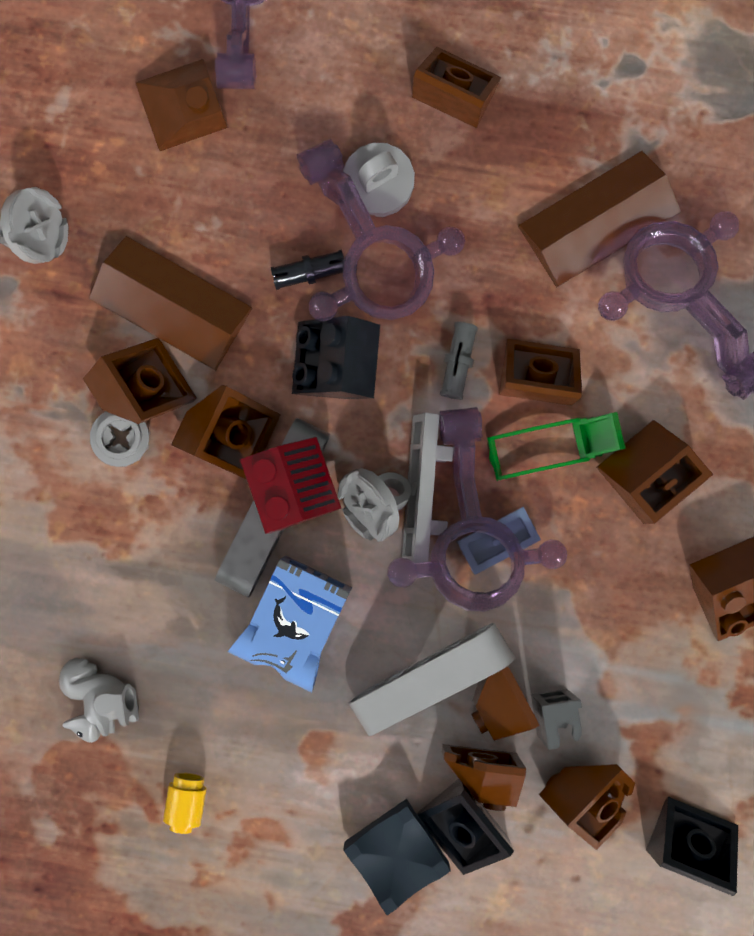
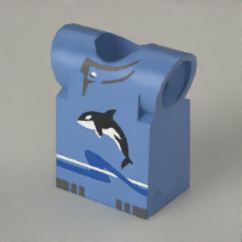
M284 556L276 566L251 619L250 625L239 636L228 652L253 665L272 666L280 673L284 680L313 693L321 652L352 587L288 556Z

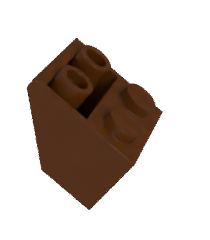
M652 420L625 443L626 449L615 451L596 467L643 524H655L713 476V473L688 444L655 420Z
M754 537L689 564L693 590L717 641L730 636H738L746 629L754 626Z

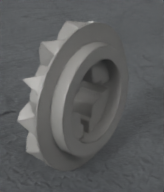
M105 411L92 425L90 444L93 452L102 462L111 466L127 467L134 462L140 461L142 455L149 448L150 431L145 422L137 424ZM111 426L122 432L127 429L130 430V434L126 437L130 449L121 444L111 446L112 442L116 439Z

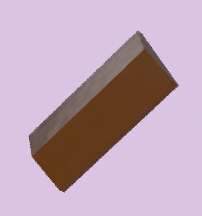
M640 151L521 223L518 227L557 288L679 214L681 210L667 175L643 151Z
M127 236L103 262L89 297L92 301L215 371L253 309L246 303Z

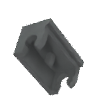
M568 689L531 694L533 712L540 726L536 727L537 736L548 750L560 747L558 728H567L568 724L572 726L571 734L574 740L578 741L580 739L582 728L578 708H582L581 699Z

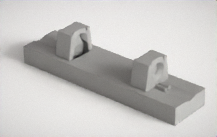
M422 413L414 415L412 419L408 482L411 485L412 492L405 509L402 563L428 565L430 535L447 536L448 522L431 520L436 462H452L453 447L437 445L439 414Z

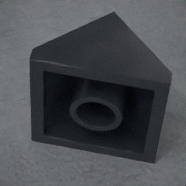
M457 779L417 813L431 836L463 875L511 857L514 852L507 834L486 808L483 807L482 803L476 801L460 779Z
M667 797L646 851L660 867L728 895L734 896L737 893L739 825Z

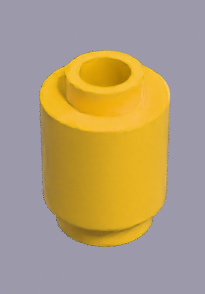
M192 773L174 774L173 782H170L168 786L163 822L170 825V831L188 834L192 832L193 828L201 826L207 790L203 785L204 777Z

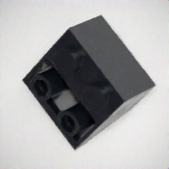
M351 316L299 321L296 335L295 363L292 374V394L338 399L374 398L380 324Z

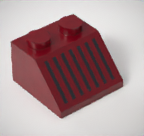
M317 437L276 446L240 459L265 534H271L342 509Z

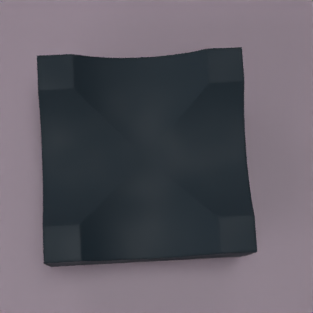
M407 799L344 841L343 851L365 879L386 915L395 911L407 899L425 886L451 872L449 861Z

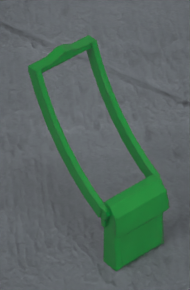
M617 412L588 419H569L487 438L490 449L489 461L494 468L496 481L587 462L591 458L601 457L605 453L626 449ZM572 423L580 459L502 476L494 440Z

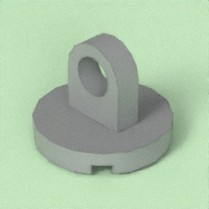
M370 143L358 148L349 156L343 169V189L347 200L357 211L375 215V217H386L397 213L408 203L414 189L415 172L410 159L401 149L388 143Z
M37 187L14 191L6 198L1 209L0 244L10 248L23 261L33 264L49 262L53 258H58L64 252L68 242L69 228L67 219L62 218L59 211L62 207L58 200L48 191Z
M361 468L349 472L339 481L338 498L339 500L344 499L346 507L342 510L351 527L363 538L370 541L375 538L379 542L393 535L398 529L400 520L398 511L407 504L412 490L408 480L400 474L387 472L377 476L372 471ZM388 487L397 490L400 496H393Z

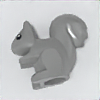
M71 659L63 666L59 677L61 691L70 699L83 700L84 714L63 723L64 728L71 729L82 740L93 743L99 739L100 734L108 736L109 733L115 732L114 719H118L122 726L129 725V721L136 722L139 720L136 690L130 684H124L110 674H98L96 665L89 663L88 659Z

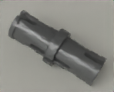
M455 322L450 353L445 354L444 363L447 364L440 395L451 399L463 400L468 368L473 367L474 360L471 358L478 328L470 323Z

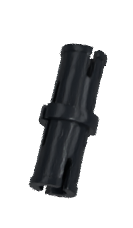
M342 249L310 258L309 255L302 256L303 260L271 267L276 290L307 281L310 285L316 283L315 279L347 273Z

